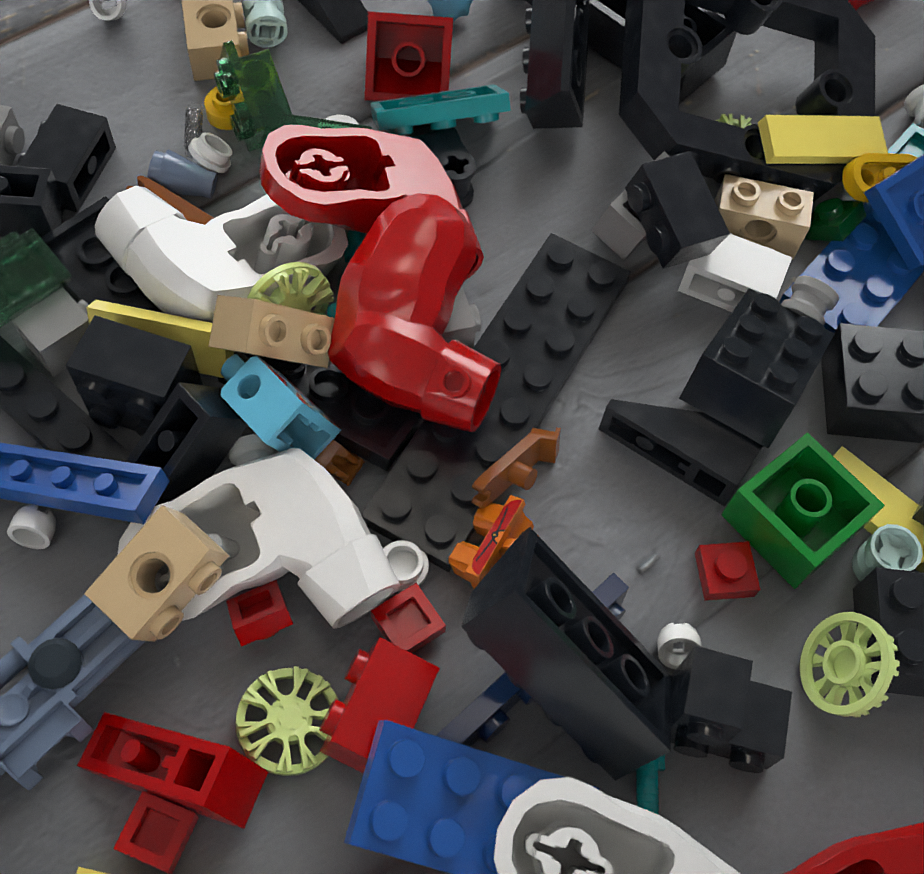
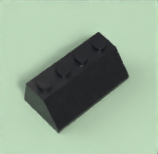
M533 0L532 7H527L525 24L527 34H530V47H524L523 70L525 74H528L527 87H522L520 90V109L522 114L527 115L533 129L583 127L591 0Z
M529 527L519 535L471 592L461 627L467 632L469 639L477 648L485 650L506 671L508 678L516 687L524 689L544 709L546 716L554 725L561 726L581 746L584 754L591 762L598 763L616 781L671 751L672 676L535 531Z

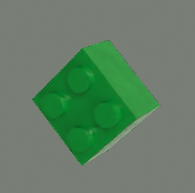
M807 432L741 486L721 516L746 541H749L750 545L796 589L857 535L885 505Z

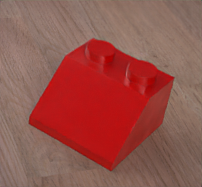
M368 11L364 100L384 101L449 91L453 18Z

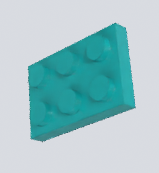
M494 84L370 103L372 119L378 130H387V133L396 135L413 133V126L430 124V128L433 130L457 126L456 119L467 117L473 118L474 123L492 122L499 120L500 112L511 111L509 92Z

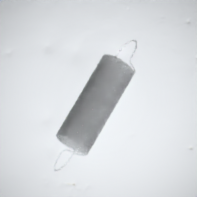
M187 107L184 147L187 151H189L188 146L192 139L199 138L202 134L203 112L202 109L200 110L196 107Z

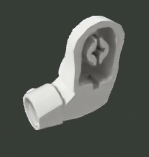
M134 186L113 196L99 213L95 224L96 236L120 267L133 278L145 296L157 308L166 314L213 323L217 295L247 298L253 286L262 276L280 265L291 262L309 263L317 267L326 277L340 260L348 245L345 229L332 224L314 223L292 216L273 202L267 194L242 209L224 213L203 225L187 221L181 212L149 189ZM293 274L289 275V283H292ZM308 275V278L303 287L310 283L315 277ZM274 282L263 294L270 297L279 285Z
M290 448L229 468L211 476L174 500L155 506L146 520L147 522L161 505L182 512L230 555L219 567L222 569V573L216 583L205 593L195 595L181 611L184 613L182 621L197 617L242 590L262 586L281 578L288 571L300 578L297 584L333 629L350 624L386 601L400 587L376 534H370L358 507L323 466L298 448ZM130 522L119 540L118 554L145 523ZM167 564L158 570L155 577V585L159 592L169 582L170 571Z
M571 777L539 780L512 801L497 828L494 862L498 874H740L678 826L660 815L608 796L595 787Z

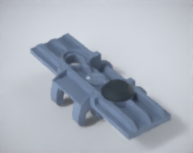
M86 595L81 597L30 644H27L20 636L15 638L10 643L14 648L0 659V689L28 665L29 673L0 697V777L7 772L15 781L29 791L44 778L38 771L36 763L65 736L74 737L81 743L94 731L74 708L146 642L131 640Z

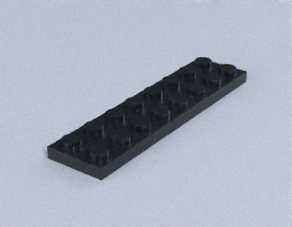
M551 233L473 348L501 364L499 384L483 422L475 432H468L424 420L361 515L367 527L393 542L403 540L414 543L420 550L426 553L429 562L450 572L452 568L449 564V556L455 546L462 541L468 543L475 531L473 521L479 506L473 504L472 499L479 491L473 489L472 484L482 473L525 438L532 428L538 429L628 283L631 271Z

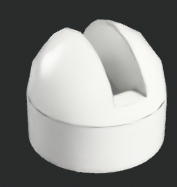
M89 0L93 14L102 20H117L123 16L127 8L126 0H117V6L104 10L101 2L112 0Z
M33 504L20 508L13 516L8 527L7 534L9 538L27 548H47L50 545L56 527V519L50 509H47L45 512L38 511V505Z
M670 623L661 629L657 640L659 659L662 664L671 669H677L695 646L702 647L696 629L688 623L675 625ZM683 642V649H673V643Z

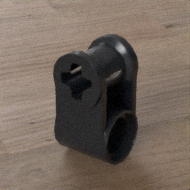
M451 127L432 130L411 137L424 142L439 159L456 189L462 208L464 209L469 206L474 196V189L470 180L475 175L476 163L462 143L457 130Z

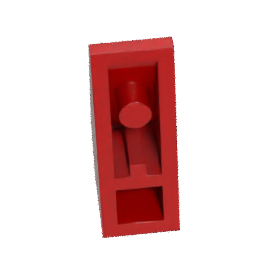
M106 712L103 713L77 764L81 769L140 792L145 791L196 814L242 829L246 826L268 774L267 770L229 746Z

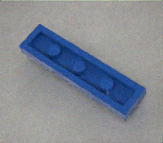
M0 443V499L144 524L170 482L160 467Z

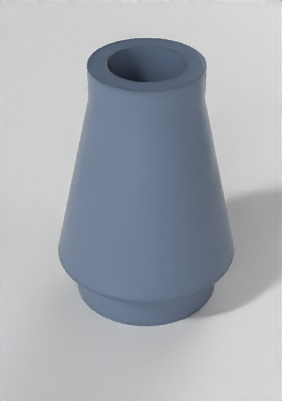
M168 149L165 153L157 150L154 152L150 161L147 178L176 195L202 196L212 199L217 185L218 173L209 171Z

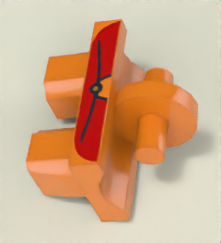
M510 495L505 505L491 503L485 508L479 507L474 515L473 526L477 534L485 536L480 547L462 541L457 543L449 556V564L454 573L470 582L473 589L519 535L529 527L534 528L533 522L523 512L526 505L524 499Z

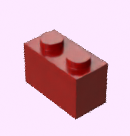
M379 637L368 652L359 648L344 677L345 680L352 683L344 702L336 698L334 699L320 726L319 731L327 734L320 752L364 774L378 722L380 720H387L414 729L440 668Z

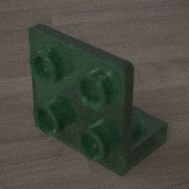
M233 41L224 42L220 59L216 60L218 71L214 72V78L222 99L229 97L234 114L230 115V122L236 139L238 141L245 140L250 152L263 148L268 134L283 125H296L269 49L239 57Z
M33 228L22 235H19L18 232H12L0 239V328L71 281L72 275Z

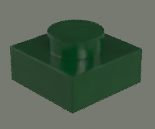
M839 198L824 200L816 206L811 214V224L805 240L844 241L867 216L863 202L842 201Z

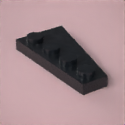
M245 354L249 359H250V357L256 356V355ZM259 356L291 381L341 429L339 434L333 439L355 455L388 471L424 421L421 413L392 406L361 389L333 363L328 368ZM218 377V382L224 385L228 382L225 378Z

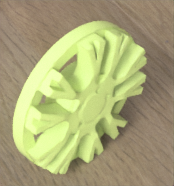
M305 262L286 263L270 270L256 282L247 297L327 316L325 312L329 302H334L332 296L334 294L327 278L317 267ZM293 274L292 283H289V275ZM308 275L315 277L310 283L303 287L308 278ZM274 282L279 285L270 297L263 294Z
M842 612L824 619L810 633L801 653L800 678L807 696L818 708L837 716H853L857 718L861 717V715L870 714L869 710L872 707L879 708L882 706L881 702L883 700L887 701L889 697L885 693L890 686L893 675L899 676V671L896 668L900 666V661L896 660L894 651H898L897 645L893 644L895 640L887 634L878 622L859 613ZM840 625L842 638L834 642L829 632ZM873 633L877 642L867 648V642ZM819 644L827 648L824 656L815 653ZM881 656V661L872 662V657ZM813 667H823L825 676L814 682ZM879 671L878 678L873 685L871 676L874 672ZM859 686L863 688L866 694L864 697L859 689ZM848 690L849 705L841 706L843 696Z
M297 666L274 671L270 670L258 677L243 694L236 714V734L245 755L269 773L281 776L303 774L322 764L329 756L322 752L314 756L305 745L304 738L307 735H316L325 741L327 734L319 731L320 727L312 726L313 719L323 720L329 708L316 711L310 707V702L322 693L331 706L335 698L338 700L330 686L331 684L325 681L322 676L310 672L309 669H301ZM293 679V691L291 694L282 695L278 691L275 681ZM304 681L313 685L305 701L297 697ZM263 687L276 700L272 706L257 693ZM249 704L262 708L267 714V717L262 721H245ZM267 727L269 735L251 744L248 736ZM272 741L282 744L283 747L278 764L261 756L268 743ZM298 743L301 763L292 765L289 745Z

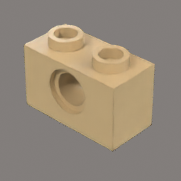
M182 0L187 49L194 81L226 78L242 64V58H250L246 31H237L239 28H245L242 2L233 3V0Z
M725 174L715 198V203L730 233L764 247L772 248L777 252L792 257L793 260L810 228L814 192Z
M217 295L208 347L328 368V349L331 344V334L335 318L257 299Z
M161 505L84 594L131 640L155 642L157 639L167 637L178 627L184 617V613L181 611L195 595L205 593L216 583L222 573V569L219 567L230 555L184 513ZM167 564L170 571L169 582L159 592L155 585V577L158 570Z

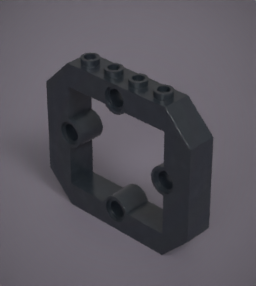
M627 0L619 116L654 161L664 151L669 156L691 151L702 176L713 178L718 183H722L724 175L728 174L814 192L813 202L842 181L843 169L847 164H766L758 124H751L741 128L679 111L681 78L701 57L703 50L698 35L691 28L683 25L684 5L688 4L723 14L727 24L735 32L742 35L753 34L761 26L815 41L814 82L796 99L795 107L798 115L875 116V35L848 0Z

